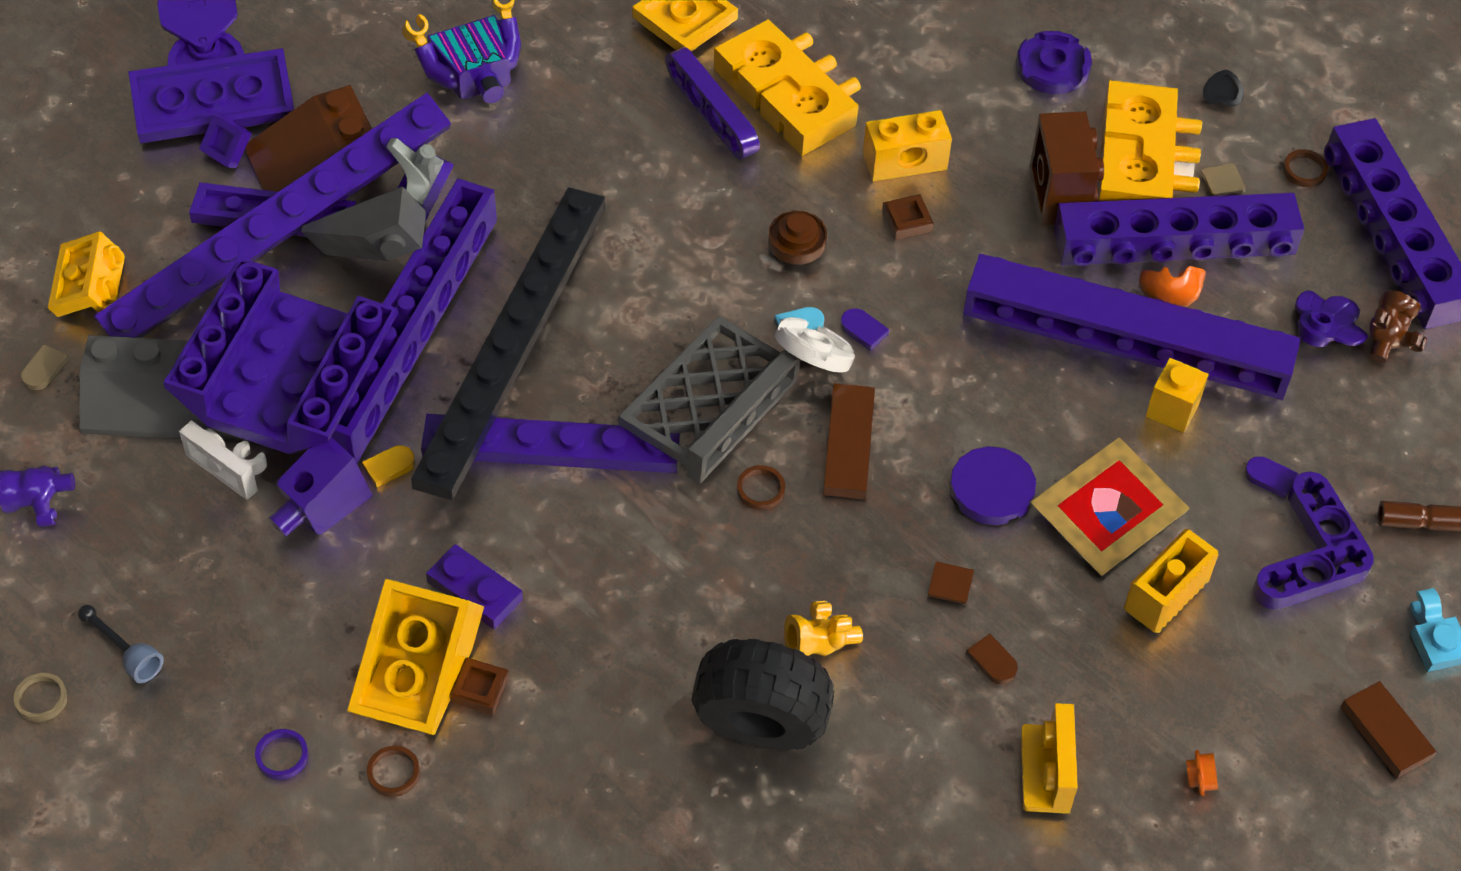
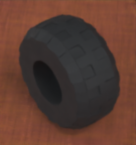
M731 639L725 643L720 642L702 657L696 674L691 701L701 722L722 737L725 736L734 742L751 745L755 748L788 751L791 749H804L807 745H812L825 733L831 715L835 691L833 690L834 684L826 668H823L816 659L805 655L804 652L783 646V644L760 641L759 639Z

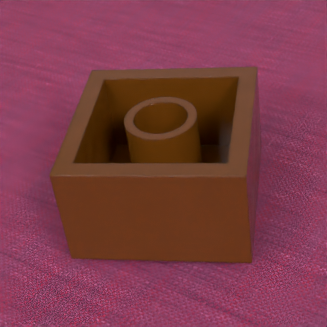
M1086 111L1039 114L1029 167L1042 226L1055 225L1059 203L1098 201L1097 183L1098 181H1103L1104 162L1102 157L1096 156L1097 132L1095 127H1090Z

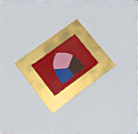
M1120 437L1030 502L1101 576L1190 510Z

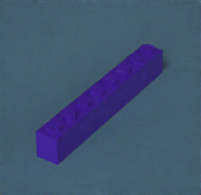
M981 253L978 256L967 289L963 315L1161 368H1164L1169 358H1172L1208 373L1207 380L1280 400L1284 399L1290 383L1301 340L1300 337L1281 331L1258 327L1240 320L1216 316L1198 309L1178 306L1160 299L1140 296L1118 288L1102 286L1080 278L1060 275L1038 267H1030Z

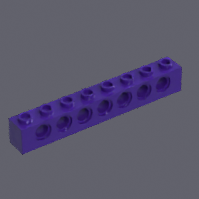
M457 178L424 233L422 248L412 253L384 300L383 304L398 308V314L331 436L355 459L356 463L360 460L496 224L497 215L494 189Z

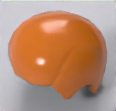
M1188 266L1176 278L1171 276L1168 267H1163L1159 272L1142 270L1139 285L1143 294L1148 298L1160 299L1167 303L1187 307L1199 298L1204 285L1206 271L1201 268Z

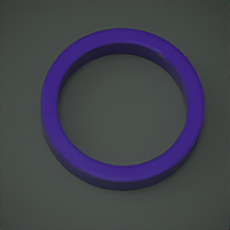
M278 729L269 732L261 738L255 749V759L259 770L265 776L275 780L289 779L299 774L306 766L309 756L304 738L299 733L289 729ZM290 738L298 742L302 747V755L298 763L284 771H275L266 767L261 760L264 748L273 740Z

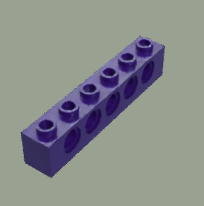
M1372 118L1334 126L1328 143L1324 148L1325 160L1330 167H1333L1337 174L1342 191L1350 197L1354 204L1359 221L1366 225L1373 238L1376 251L1383 255L1390 268L1393 281L1400 285L1405 294L1420 303L1421 308L1417 317L1424 330L1460 322L1461 262L1377 119Z
M1295 193L1059 203L1054 225L1061 266L1296 255L1305 230Z

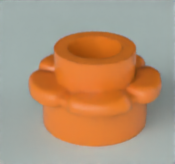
M1196 750L1195 759L1186 760L1189 787H1199L1200 795L1205 796V791L1218 790L1214 753L1200 754L1199 750Z

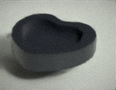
M1229 70L1215 73L1208 79L1203 88V98L1209 104L1223 102L1228 106L1234 107L1242 101L1244 96L1241 81Z

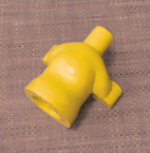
M826 600L815 601L810 604L812 620H807L801 615H787L784 624L785 646L804 652L807 656L811 654L827 656L834 651L840 650L847 644H859L863 640V632L860 626H852V618L847 617L848 615L846 614L834 615L828 620L832 607Z

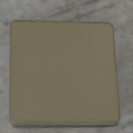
M1234 163L1201 169V174L1212 196L1245 191L1246 187Z

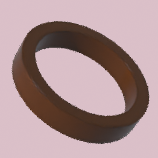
M1299 149L1287 155L1283 165V172L1289 181L1298 186L1314 187L1320 185L1325 180L1328 173V164L1317 152ZM1296 158H1308L1319 164L1322 174L1313 179L1301 178L1291 171L1289 163Z
M764 465L752 466L743 471L739 476L737 494L742 503L752 509H771L782 501L785 494V481L783 476L772 467ZM756 474L769 475L778 482L780 491L771 500L755 501L744 493L742 489L744 481Z
M393 745L378 750L372 755L367 765L369 784L377 793L388 797L406 794L414 788L420 776V767L416 755L411 750L402 746ZM393 754L407 757L414 766L413 775L407 783L399 787L388 788L376 782L373 777V770L380 759Z

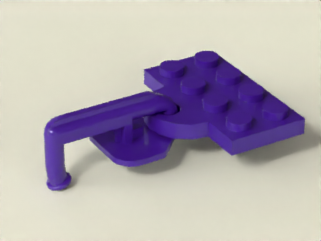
M158 0L157 5L161 27L179 38V40L174 43L168 53L167 66L128 71L137 135L140 143L204 134L214 114L224 115L241 127L275 123L294 110L283 48L245 54L240 42L225 32L238 17L236 0Z

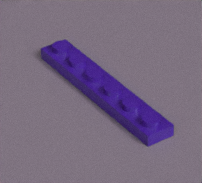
M426 413L421 444L422 457L445 414ZM510 418L495 419L474 461L661 473H677L678 468L677 460L620 425ZM671 433V440L680 445V433Z

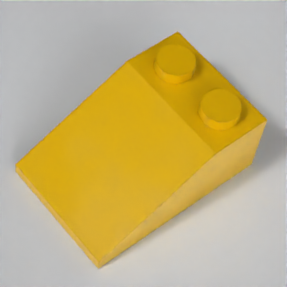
M385 578L347 711L435 735L449 704V695L465 658H469L472 652L484 606L469 600Z

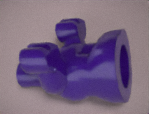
M46 465L20 471H0V506L4 513H14L22 507L33 506L36 522L39 527L56 525L54 518H57V513L54 508H50V500L55 492L75 490V477L73 473L60 474L58 467Z

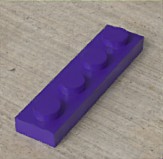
M199 182L189 211L191 223L227 227L278 192ZM344 200L316 220L356 205V201ZM301 230L294 234L295 236L306 237Z

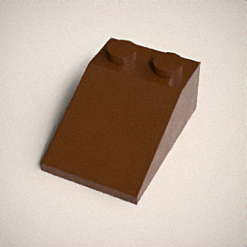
M351 85L311 97L249 141L244 151L261 189L279 192L363 136L372 127Z

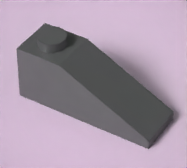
M400 187L302 226L301 232L327 256L389 261L422 248L426 211L404 187Z

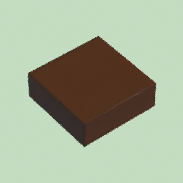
M921 194L883 202L882 212L895 240L933 232L934 222Z
M466 657L449 695L450 702L493 715L509 680V670Z

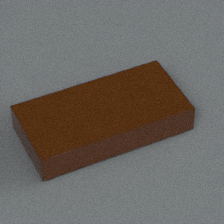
M1380 681L1343 701L1340 708L1396 779L1429 762L1437 753L1435 748Z

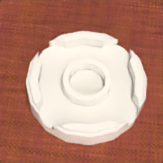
M789 317L781 320L774 337L778 344L789 353L813 366L828 371L842 373L849 370L855 358L854 350L841 336L825 327L819 326L817 331L807 328L809 322L805 319Z

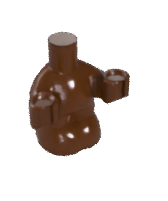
M1387 291L1380 295L1378 308L1369 326L1371 337L1375 343L1370 358L1375 362L1386 363L1392 349L1409 348L1415 352H1422L1425 348L1428 338L1417 331H1408L1411 321L1418 315L1421 305L1403 292Z

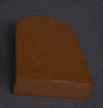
M988 634L966 650V655L992 682L1004 685L1015 679L1018 670L1016 660L991 634Z

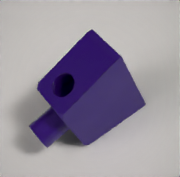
M331 437L327 443L310 447L281 476L277 482V487L286 503L268 519L284 537H287L303 522L315 534L320 535L369 500L373 494L355 459Z

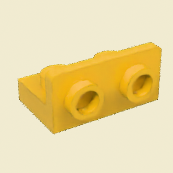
M101 231L60 244L48 309L57 317H61L92 307L99 313L115 302L118 297L124 265V253Z
M1055 703L1050 721L1044 720L1043 725L1024 724L1021 728L1022 798L1025 811L1070 814L1078 789L1074 704Z

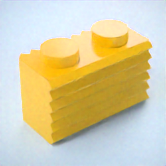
M1184 529L1130 583V591L1126 597V604L1123 606L1125 611L1152 632L1160 633L1162 627H1166L1167 622H1171L1172 617L1177 616L1178 611H1182L1183 606L1187 605L1189 600H1193L1194 594H1198L1199 589H1203L1205 583H1209L1218 558V550L1191 530Z

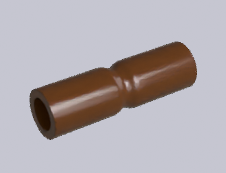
M1380 501L1377 516L1379 526L1410 529L1424 527L1428 530L1461 532V506L1435 504L1424 506L1419 503Z

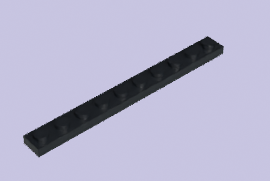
M570 187L567 188L411 477L412 489L452 501L455 498L605 210L604 196Z

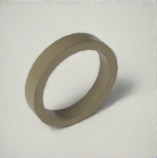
M46 672L35 673L23 679L16 687L13 696L14 705L19 715L31 722H44L53 719L61 713L68 699L63 681L58 676ZM47 681L56 684L60 688L59 701L46 712L31 713L21 707L22 694L32 684Z

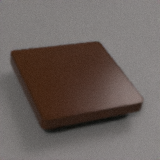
M937 561L934 566L928 596L967 604L974 570Z

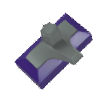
M391 138L387 144V149L405 171L398 188L404 187L425 209L426 222L454 164L436 156V150L431 145L424 144L414 152L398 138Z

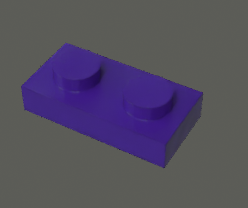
M456 544L426 572L427 583L443 594L469 600L484 606L481 621L492 629H495L523 600L521 589Z

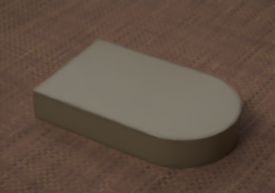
M43 345L22 370L21 378L24 385L30 390H41L49 386L68 363V355Z

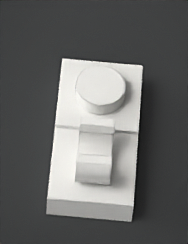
M192 420L179 431L184 451L188 458L246 500L258 491L254 476L263 472L267 466L264 453L260 452L254 459L245 460L251 453L250 445L246 440L238 443L234 447L233 452L226 448L225 442L218 433L210 428L204 430Z

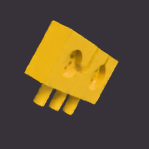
M768 19L715 47L714 70L755 110L760 108V115L778 133L784 130L783 138L801 156H804L856 127L858 104L850 95L859 91L861 86L855 77H851L837 85L825 74L837 66V62L832 55L829 54L813 62L802 52L813 45V38L808 32L790 40Z
M1109 80L1104 102L1101 142L1104 178L1103 181H1099L1098 201L1173 198V190L1191 193L1198 192L1200 183L1198 177L1174 175V161L1198 164L1201 156L1200 148L1175 145L1176 132L1200 135L1202 129V120L1177 117L1178 88Z

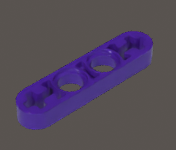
M682 47L666 54L665 63L670 77L731 153L739 160L757 153L760 149V143L755 129L687 47Z

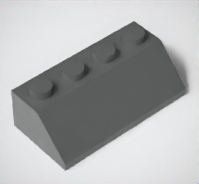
M88 335L80 366L79 429L81 434L181 439L179 431L191 420L204 430L210 428L164 388L163 382L188 341ZM210 428L218 433L223 441L242 442L245 440Z

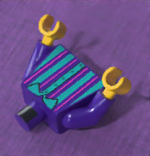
M492 0V7L496 12L500 13L501 20H497L495 15L428 35V42L424 36L428 29V21L423 15L418 14L416 16V23L420 28L419 32L412 30L407 20L402 27L403 36L407 40L415 42L417 46L414 51L426 77L446 89H452L461 99H468L481 94L486 103L499 101L505 92L503 87L508 86L511 82L510 70L517 66L521 50L516 17L512 18L511 13L515 0H510L508 4H501L498 0Z

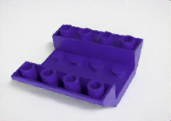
M239 257L163 382L164 388L207 427L287 454L327 443L395 320L398 308L357 296L349 312L345 313L281 292L278 269Z

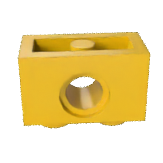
M942 110L866 122L863 156L872 182L948 170L952 137Z

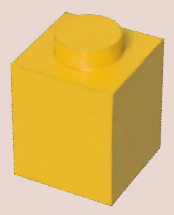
M1169 358L1153 388L1145 417L1184 433L1200 404L1209 374Z

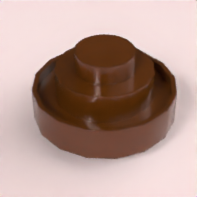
M792 210L780 214L769 226L768 246L772 254L781 261L789 264L803 265L818 259L826 249L827 229L823 221L814 214L806 211Z

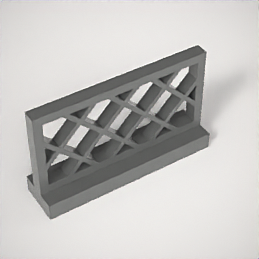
M718 316L619 416L618 424L687 466L686 476L701 484L797 382L800 359L785 349L779 352ZM721 333L733 340L735 347L713 348L712 340ZM760 356L769 361V363L765 367L747 368L745 357ZM738 358L740 369L717 370L716 359ZM709 360L711 372L688 373L687 365L690 362ZM743 381L744 389L741 392L722 394L720 382ZM692 384H714L715 395L693 396ZM684 385L686 397L663 399L662 391L666 387ZM718 406L720 414L716 418L697 419L695 408ZM689 408L691 420L667 421L666 410ZM659 411L661 423L644 424L636 419V417L641 412ZM693 432L695 440L685 449L673 442L670 434Z

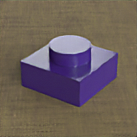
M214 114L199 150L226 167L237 168L252 133L224 115Z

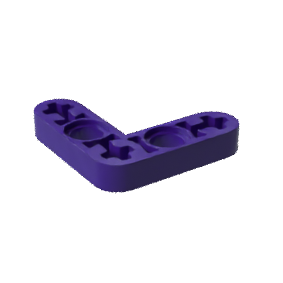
M1309 471L1297 475L1292 483L1288 499L1317 550L1268 565L1260 570L1253 585V595L1257 602L1265 608L1273 610L1282 609L1358 584L1365 580L1373 565L1374 556L1369 545L1330 482L1316 472ZM1303 489H1306L1308 493L1303 494ZM1310 493H1317V494H1318L1317 497H1316V500L1314 499L1313 495L1310 494ZM1323 520L1334 521L1341 527L1342 532L1335 535L1328 534L1322 530L1319 522ZM1345 557H1348V559L1351 561L1342 564ZM1354 561H1359L1358 567L1353 563ZM1305 567H1315L1324 574L1325 580L1321 582L1310 581L1303 575L1302 569ZM1268 582H1271L1274 587L1267 588L1266 586ZM1284 585L1280 593L1275 588Z

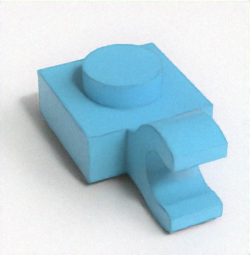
M1434 588L1417 591L1416 595L1419 601L1411 602L1410 608L1419 625L1414 626L1410 635L1427 672L1461 665V627L1456 616L1443 619L1441 600Z

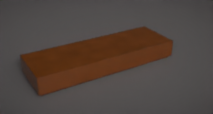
M833 384L823 495L866 499L875 387Z

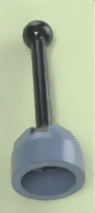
M84 605L79 609L78 617L81 621L93 624L124 652L123 667L137 683H146L159 673L163 666L164 658L153 646L146 643H137L130 646L96 616V610L93 606Z

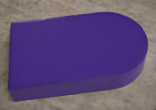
M849 309L843 313L841 318L842 330L870 351L889 335L890 329L861 309Z
M1261 456L1251 458L1245 468V475L1251 483L1284 499L1298 475L1297 472Z

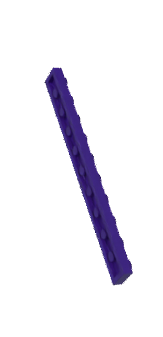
M425 93L94 315L95 321L107 336L142 338L223 283L239 257L251 261L257 260L300 231L303 225L313 222L397 165L399 162L387 149V144L391 138H398L407 147L416 152L424 144H428L450 129L451 122L431 96Z

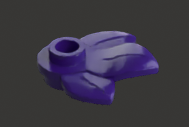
M1311 290L1304 291L1298 296L1295 303V308L1300 314L1298 334L1307 344L1315 347H1325L1334 340L1347 346H1355L1364 343L1368 339V334L1355 325L1360 315V309L1353 300L1343 296H1332L1324 300Z

